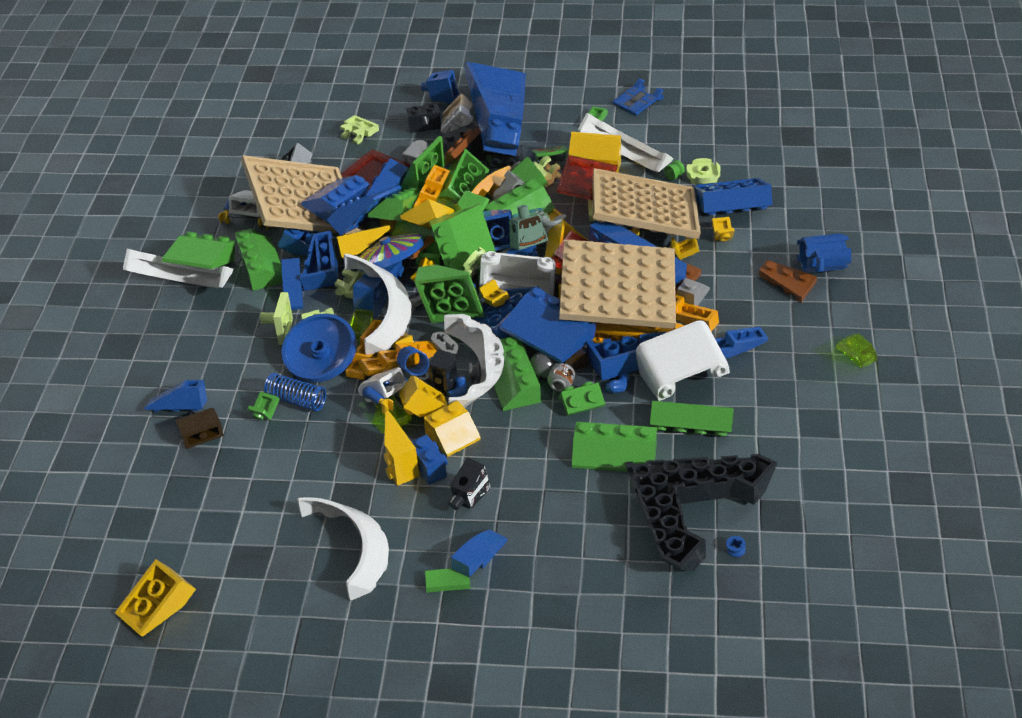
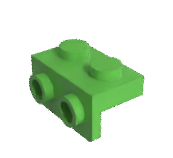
M586 382L581 387L575 389L573 386L567 387L559 395V400H562L567 416L605 406L599 382L594 384Z

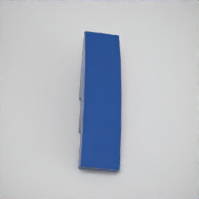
M761 327L726 331L725 337L715 338L726 359L767 342L768 337Z

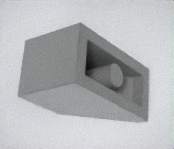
M685 278L677 289V295L683 296L685 303L698 306L710 290V287Z

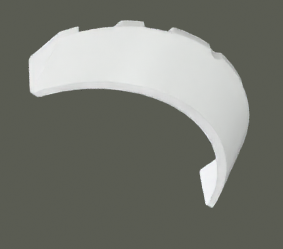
M586 113L578 128V131L582 133L620 135L621 155L657 173L673 160V157L661 153L620 132L589 113Z
M127 249L123 270L213 288H223L233 272L232 268L226 266L207 269L162 262L163 257L132 249Z
M344 254L345 270L362 269L369 277L382 278L386 285L389 296L386 316L380 326L364 339L366 355L386 351L407 330V325L411 318V302L409 301L407 290L393 274L360 257Z
M465 314L444 315L445 333L466 343L478 357L481 366L480 384L472 385L464 396L448 398V404L458 400L466 408L491 389L499 379L504 367V349L500 339L492 333V329L486 324H480L472 320L471 316Z
M297 498L299 512L302 517L321 512L329 518L346 516L351 519L362 537L363 548L357 568L346 581L348 597L350 600H354L370 593L376 587V582L383 572L386 571L388 565L389 547L385 533L381 530L380 525L364 512L346 505L320 498Z

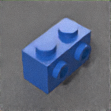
M428 435L411 441L416 448L418 469L426 482L432 484L446 478V465H448L446 456L439 452L436 442L431 441Z

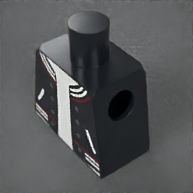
M470 458L465 460L450 483L453 497L448 502V505L452 509L458 511L462 505L473 508L490 490L491 487L485 465Z

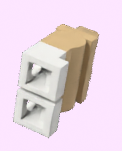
M460 94L442 113L444 117L442 119L441 132L444 134L460 127H465L473 120V116L470 115L473 103L464 94Z

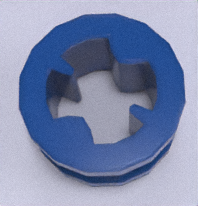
M732 536L727 539L726 551L729 555L740 557L745 553L746 543L742 537Z

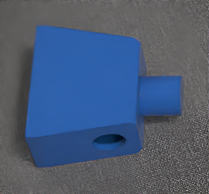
M453 70L432 73L426 82L421 83V90L429 92L432 101L451 104L460 95Z

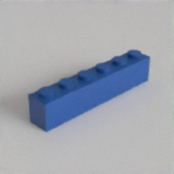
M596 221L590 225L589 240L593 242L657 247L626 228L615 225L612 222ZM675 258V286L686 278L687 264Z

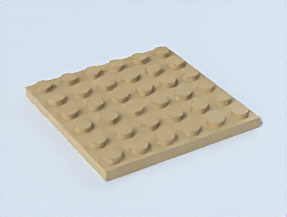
M242 156L241 162L264 226L318 232L331 231L338 234L330 223L325 222L300 205L305 199L337 179H341L342 176L338 167ZM360 226L345 234L364 231V229Z
M594 168L592 174L593 219L599 222H612L618 226L628 225L635 229L643 228L649 229L651 232H665L671 236L680 235L687 239H699L701 232L694 187Z
M564 240L559 319L675 329V249Z

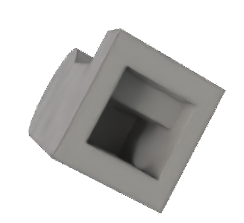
M424 140L413 142L402 153L403 165L410 168L411 164L427 148V142Z
M507 170L504 174L506 180L493 194L494 200L521 186L524 182L516 174Z

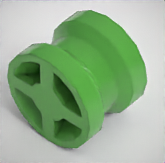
M675 160L664 167V174L671 181L685 173L684 165L679 160Z

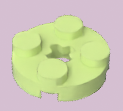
M699 158L693 160L692 164L687 165L686 174L694 185L716 183L720 177L721 168L717 162L716 164L712 163L711 159Z
M481 247L478 248V251L475 250L463 265L465 267L464 271L469 272L471 279L475 275L474 271L477 266H481V258L486 253Z

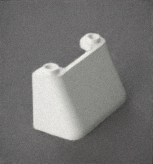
M488 251L481 258L480 286L494 279L500 289L539 286L540 289L554 296L556 263L549 257L542 258ZM479 291V298H483Z
M701 320L642 342L636 349L639 374L658 401L673 395L676 388L675 382L709 369L714 377H721L730 373L728 362L711 330Z

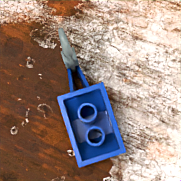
M542 208L529 210V213L540 215L544 227H552L560 224L562 221L561 218L550 221L547 213H544ZM511 210L483 211L495 251L511 248L509 221L519 215H512Z

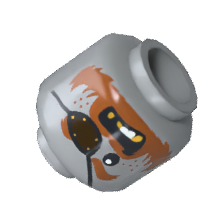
M556 363L548 375V384L553 390L558 392L571 387L575 378L574 369L566 363Z

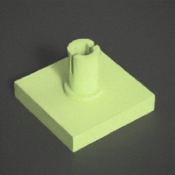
M288 292L280 293L275 313L261 312L260 314L261 324H275L279 345L283 344L293 323Z

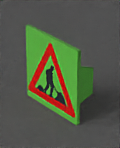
M563 145L531 151L535 154V160L538 162V157L563 154L566 158V153L569 149Z

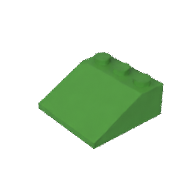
M438 136L411 164L401 185V192L409 190L411 187L419 188V191H421L434 165L445 169L442 136Z
M480 204L429 221L444 267L465 270V267H463L464 263L475 250L478 251L479 247L484 249L486 253L488 251L496 252Z
M186 232V234L177 238L163 256L162 262L214 269L234 262L235 241L229 240V237L225 236L213 238L211 234H202L200 236L196 232Z
M439 265L418 267L414 282L431 323L444 322V315L465 314L471 316V318L484 317L485 314L469 272Z

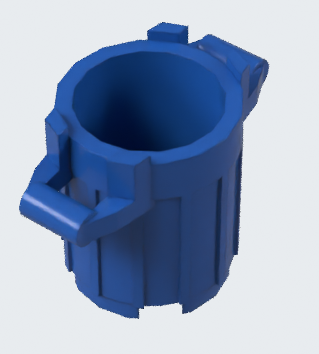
M839 233L802 237L797 240L796 244H799V254H796L797 261L801 263L803 272L815 273L848 268L847 264L851 263L852 257L851 248H847L845 243L846 240H849L848 236Z

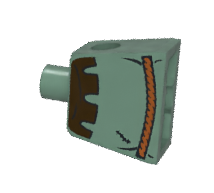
M528 205L518 206L519 216L509 221L510 247L521 250L548 241L540 215L529 213Z

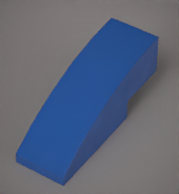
M300 258L282 259L283 292H288L291 310L303 309Z
M490 529L474 536L451 557L452 569L470 578L479 567L483 569L507 542V538Z

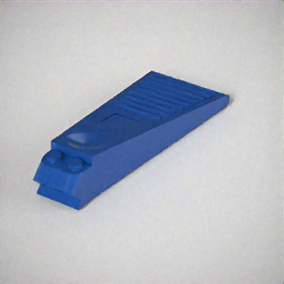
M466 62L464 70L478 126L482 131L480 134L483 142V151L516 157L523 121L526 73Z

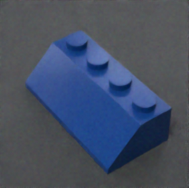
M357 175L337 179L302 201L300 205L329 223L327 219L331 216L329 213L336 206H341L343 203L346 204L350 200L353 201L357 197L362 198L370 183Z

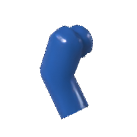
M622 373L619 380H613L606 384V391L608 393L624 392L630 376L627 373Z
M459 376L455 379V389L447 392V398L461 397L466 394L468 384L465 381V377Z

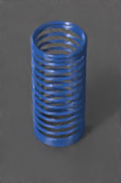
M404 347L397 355V363L400 368L412 376H421L429 368V358L427 355L414 347ZM413 353H418V365L413 369H407V358Z
M276 373L270 374L265 381L264 393H267L270 381L269 394L274 396L276 394L280 399L279 401L317 412L324 406L326 400V390L324 387H317V385L294 380L290 377L287 378L286 376L283 377V375ZM275 376H276V380H275V382H274V384H273V392L271 393V392H270L271 384H272L273 379H274ZM282 379H283V383H282V386H281V390H280V392H279V394H278V390H279V387H280V383H281V381H282ZM285 381H287L284 393L282 394ZM289 382H290V387H289L288 393H287V395H286V391H287V388H288V384H289ZM293 383H294V388H293V390H292V394H291V396L289 397V394H290L292 385H293ZM298 384V388H297V391H296V395H295V397L293 398V394H294L296 385ZM302 385V388H301V391H300V395H299V397H298V399H297V395H298V392H299V388H300V386ZM304 387H306V388H305V392H304V396H303V398H302V400H301V395H302L303 389H304ZM308 388H309V393H308L307 399H306V401H305V396H306L307 390H308ZM313 389V394H312V397H311V399H310V401H309V396H310L311 390ZM321 390L319 401L315 406V402L318 397V392ZM321 398H322V402H321L320 406H319L317 409H315V408L319 405V403H320V401H321Z

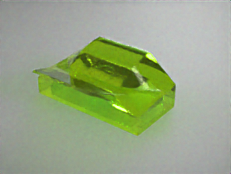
M355 308L350 321H348L357 340H360L362 334L373 321V310Z
M859 333L851 334L836 344V347L860 368L877 361V354L872 344Z
M393 395L385 398L393 401L394 411L389 409V412L400 427L412 422L411 415L403 409L404 407ZM374 403L375 415L372 423L384 434L385 414L382 413L381 404L377 405Z

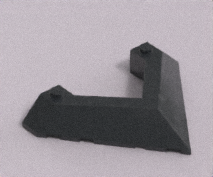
M751 454L749 458H738V455L721 456V459L708 460V457L667 461L648 460L645 464H633V461L625 462V466L662 561L680 570L694 571L706 558V539L687 530L681 504L738 497L754 505L766 492L777 462L760 454Z

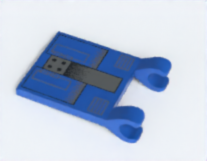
M638 79L633 87L612 101V103L637 116L655 101L662 100L664 95L661 93L664 90L657 88L653 95L643 91L645 86L642 84L645 81Z

